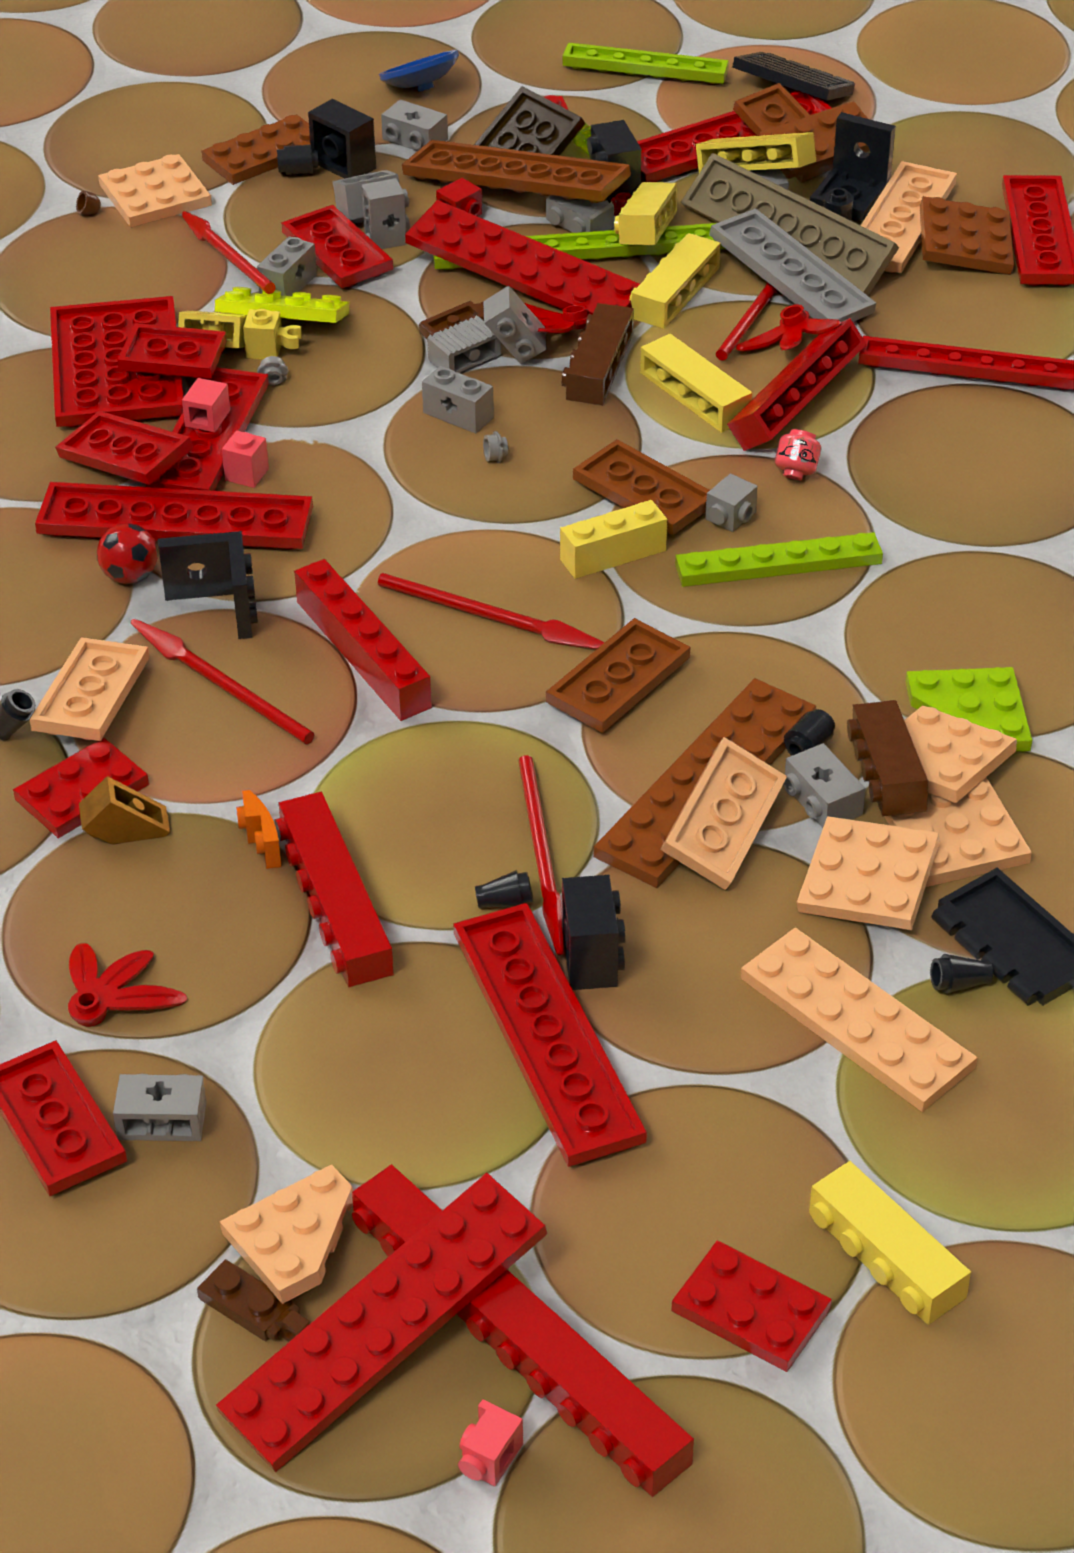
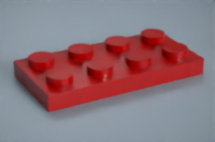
M333 204L281 222L282 233L285 236L298 237L315 244L316 265L341 288L353 286L355 283L372 277H378L385 272L393 270V259Z
M98 411L55 446L60 458L148 485L159 480L162 474L174 464L180 462L183 456L194 448L191 438L102 411Z
M57 1040L0 1064V1114L49 1197L127 1162L125 1149Z

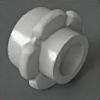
M269 356L261 361L257 373L268 374L269 385H278L287 379L286 375L289 373V370L281 358Z
M494 431L492 435L484 436L483 451L486 461H497V463H500L503 457L508 455L506 437H501L497 431Z

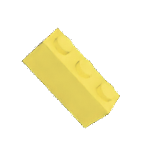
M649 500L560 527V560L574 579L664 552L666 551L667 518L656 504Z

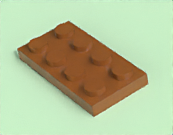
M780 83L735 101L733 107L735 113L757 136L761 131L810 116ZM833 164L796 176V178L803 183L832 170Z
M852 101L761 131L758 136L814 133L816 162L799 168L780 169L786 178L790 179L833 164L836 121L841 112L867 118V116ZM858 143L859 148L863 152H870L869 147L865 143Z
M297 114L289 115L283 120L263 125L259 129L239 134L233 139L216 143L212 147L201 150L202 161L232 185L278 168L277 149H284V146L309 145V123Z
M618 439L573 468V480L623 508L652 500L667 518V533L674 535L706 512L707 492L710 491L709 489Z
M634 618L546 691V703L603 733L690 658L691 647Z

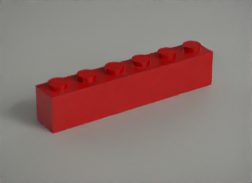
M851 318L842 321L836 328L819 334L727 424L744 451L772 440L867 345Z
M325 559L294 570L297 603L396 717L403 721L431 709L430 675Z
M322 791L278 802L280 818L274 820L278 838L280 841L286 840L285 850L288 862L291 867L297 866L298 868L296 876L299 888L302 893L308 892L309 894L307 902L310 914L313 919L319 918L321 922L319 924V932L324 946L330 945L333 950L330 951V956L335 973L343 974L348 988L394 975L392 947Z

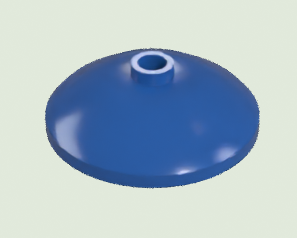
M451 50L431 55L380 73L379 77L381 81L399 88L417 87L418 92L433 88V81L440 79L449 72L456 63L459 53L458 50Z

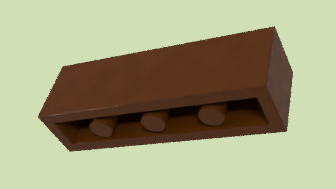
M597 303L593 315H588L585 332H580L578 348L577 350L573 349L571 352L569 368L565 367L563 370L561 383L562 386L566 387V400L603 406L633 336L634 308Z
M897 701L853 704V719L847 720V733L849 741H854L856 760L862 761L864 782L869 781L871 802L878 803L882 817L927 812L928 779Z

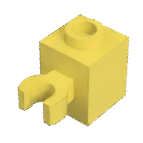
M249 309L243 326L246 358L263 360L269 356L278 357L282 345L288 349L299 348V339H302L301 326L289 325L281 327L280 311Z

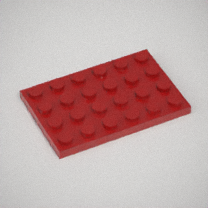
M173 296L50 307L56 427H76L82 425L98 411L133 421L158 417L171 418L182 414V399L184 398L182 376H165L156 373H134L132 371L119 370L117 360L134 323L176 327Z

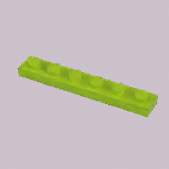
M568 42L562 56V66H570L574 69H597L600 72H624L627 75H650L654 78H677L681 81H704L707 84H724L729 69V60Z
M875 532L858 533L855 535L801 541L794 540L784 543L759 544L748 547L675 555V567L682 587L878 565L882 564L883 552Z

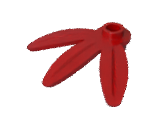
M524 303L544 325L545 328H538L537 332L566 333L571 330L582 329L586 327V320L590 314L587 312V306L585 305L565 307L562 310V314Z
M791 305L781 311L779 326L737 344L735 349L739 351L755 350L769 346L781 339L780 350H788L801 343L803 332L822 334L836 328L841 322L837 319L810 318L809 312L804 310L802 305Z
M81 943L76 945L70 954L69 971L77 993L70 998L68 1011L72 1019L82 1026L92 1027L100 1024L105 1019L108 1010L170 1008L184 1004L187 996L181 991L157 985H138L122 988L137 977L152 961L154 953L150 950L133 952L118 959L99 978L96 955L89 944Z

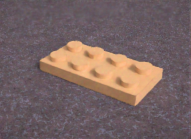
M81 637L31 716V731L101 741L148 662V647Z
M723 737L660 850L726 890L733 881L787 776Z

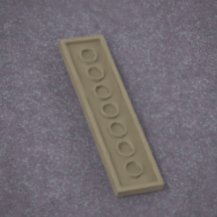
M714 153L711 154L681 201L686 208L715 223L756 208L867 296L899 249L895 242Z

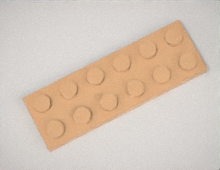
M901 161L860 225L898 245L899 249L885 269L886 272L902 273L922 240L920 203L922 197H940L946 200L956 184L957 173Z
M796 927L741 968V979L921 1112H924L976 1068L978 1057Z

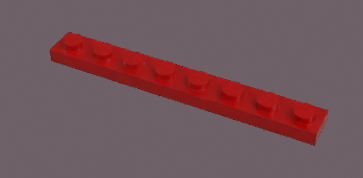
M863 336L867 345L859 352L858 364L871 367H889L903 371L914 370L931 372L936 375L948 374L969 379L981 378L997 382H1015L1029 386L1040 385L1057 387L1062 390H1074V360Z

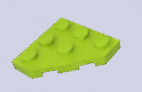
M1013 667L907 671L905 682L910 705L913 708L919 709L922 705L933 707L951 716L967 719L971 723L997 730L1004 735L1016 738V752L1031 751L1032 737Z

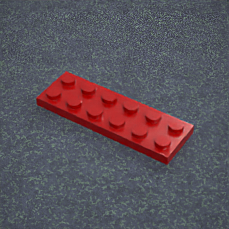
M1003 175L1002 189L1006 210L1009 211L1011 238L1020 284L1031 286L1040 284L1068 286L1074 284V232L1062 177L1057 175Z
M216 367L211 379L203 378L228 384L229 413L215 432L186 427L184 413L182 412L172 432L190 437L194 448L183 456L180 462L174 464L162 474L159 480L151 485L146 484V487L215 491L224 474L222 448L236 430L245 432L269 385L268 374Z

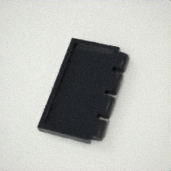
M757 52L736 56L732 68L780 83L786 87L824 100L853 95L855 87L853 81L833 76V74L810 68L792 60H786V58L771 53Z
M999 868L991 870L939 899L938 908L933 911L931 918L949 935H955L954 939L974 958H982L981 961L989 960L992 964L993 975L1002 983L1009 982L1007 987L1027 1006L1037 1001L1044 1006L1074 988V934Z

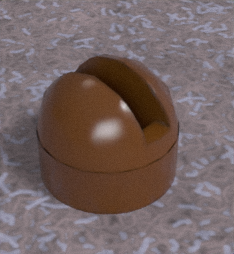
M82 190L76 201L77 212L87 216L98 213L101 208L100 199L96 194Z

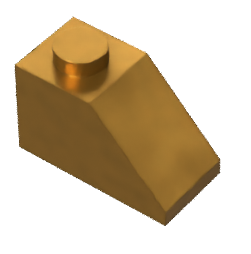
M108 776L79 803L82 830L90 836L98 837L112 845L166 837L170 833L165 805Z

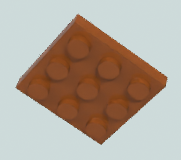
M922 197L920 203L923 260L1011 275L1014 260L1009 211L998 207L978 206L969 202L949 201L940 197Z

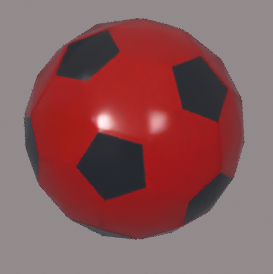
M117 524L108 529L99 540L97 546V561L101 570L107 577L117 583L133 584L146 579L155 568L158 559V548L154 538L144 528L135 524Z

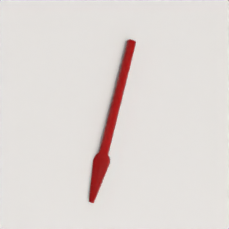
M187 211L182 212V217L198 240H206L265 293L272 294L275 291V284L211 230L210 223L207 220Z
M766 284L716 351V357L719 360L724 361L728 358L773 297L777 289L771 284Z
M381 573L378 578V585L537 633L542 635L544 640L549 643L595 650L605 643L559 620L552 619L545 622L386 573Z
M137 619L131 620L132 626L166 659H178L304 744H309L314 739V732L186 649L185 643L180 637Z
M524 755L519 758L518 762L543 897L542 911L556 954L562 955L564 948L561 897L556 889L533 758L529 755Z

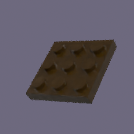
M521 86L474 145L560 156L586 123L577 114Z

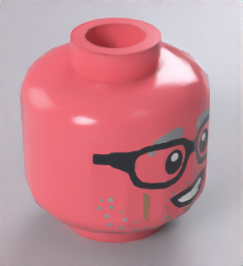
M792 429L790 434H785L780 438L775 464L784 471V477L802 480L803 475H812L816 472L822 450L820 443L816 440V435L804 430Z

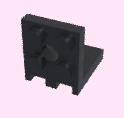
M841 112L836 121L833 169L810 196V201L823 207L825 193L834 188H844L854 197L852 220L864 221L891 178L896 126ZM858 143H865L869 147L870 152H863L859 148Z
M242 531L158 539L165 601L234 595L238 639L252 638L251 624L258 623L256 602L249 603V601H256L253 576H246L253 574L251 553L244 554ZM194 563H200L205 566L201 570H191L188 568V566Z

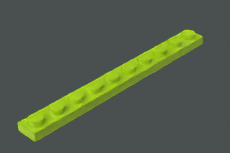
M716 223L667 226L655 245L619 244V234H615V230L526 237L579 259L629 258L636 255L659 256L670 253L675 244L679 243L688 233L714 240L709 234L711 225ZM720 245V250L726 249ZM433 255L435 269L453 270L455 268H463Z

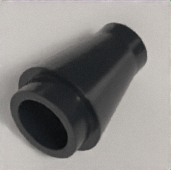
M14 689L2 696L0 702V740H9L12 734L26 724L33 715L36 704L34 698L28 692Z
M515 870L483 885L475 886L479 909L487 907L510 908L533 902L528 872L518 873Z
M943 954L940 958L932 960L930 978L935 990H942L945 994L982 984H990L993 979V968L989 960L980 961Z

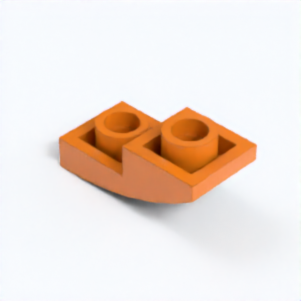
M250 790L242 791L244 806L236 807L239 829H247L248 844L256 843L257 854L265 853L266 869L281 867L279 839L274 821L263 802Z

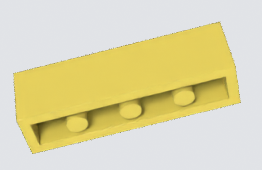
M813 132L718 138L696 144L699 173L712 153L749 171L799 168L816 162Z
M642 182L637 190L633 192L632 197L627 200V204L622 207L619 216L615 217L614 230L615 234H619V244L655 245L677 213V183Z
M688 233L679 243H676L673 250L666 257H663L659 265L652 272H649L645 280L631 292L629 300H631L632 308H634V320L665 329L719 269L721 242Z
M672 334L663 336L641 347L640 373L721 433L729 429L727 424L752 400V392Z
M848 1161L812 1185L809 1213L814 1222L820 1228L827 1229L839 1240L847 1254L857 1257L870 1270L871 1275L879 1284L886 1285L894 1292L910 1313L917 1314L927 1325H930L967 1298L971 1271L851 1161Z

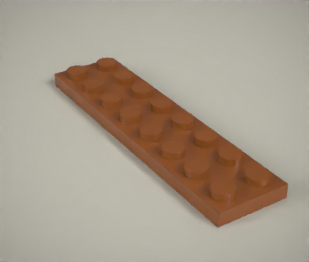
M440 140L429 141L402 163L403 175L415 176L417 179H438L440 182L448 183L464 178L474 185L488 186L490 189L504 188L511 189L517 193L534 192L540 196L556 195L563 196L565 199L578 198L589 200L591 203L603 202L631 176L630 165Z
M754 678L595 844L594 858L658 888L681 863L660 849L723 737L768 765H771L786 749L784 735L805 713L816 710V705Z

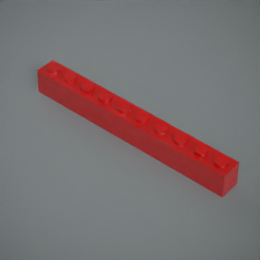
M392 1164L352 1191V1219L355 1225L364 1234L370 1233L377 1239L388 1257L442 1211ZM508 1269L457 1313L466 1323L470 1333L478 1341L482 1342L485 1340L496 1351L498 1358L504 1366L510 1370L516 1369L526 1379L528 1386L539 1398L546 1397L557 1408L563 1421L570 1427L577 1426L589 1438L595 1451L603 1457L609 1456L620 1467L624 1477L633 1486H641L651 1497H654L692 1465L694 1438Z

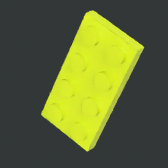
M233 287V291H226L224 295L215 299V312L248 315L249 309H266L269 311H280L281 318L336 323L347 316L350 302L341 301V296L323 295L322 299L311 298L310 293L294 292L292 296H281V291L275 290L272 294H267L264 291L262 294L251 293V288Z

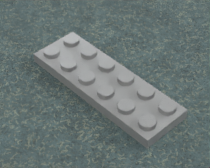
M756 208L711 225L709 236L717 242H721L724 248L794 304L802 305L812 318L837 319L840 322L851 318L854 322L875 312L877 303Z

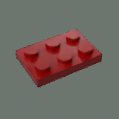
M134 323L117 359L119 370L132 371L134 373L146 372L163 374L165 376L177 375L211 379L227 343L226 332Z
M103 737L101 741L94 742L14 788L13 792L15 800L57 838H60L81 825L79 803L107 776L137 792L147 787L149 780L146 772Z
M717 1240L673 1298L671 1311L779 1369L788 1372L831 1310L832 1299Z

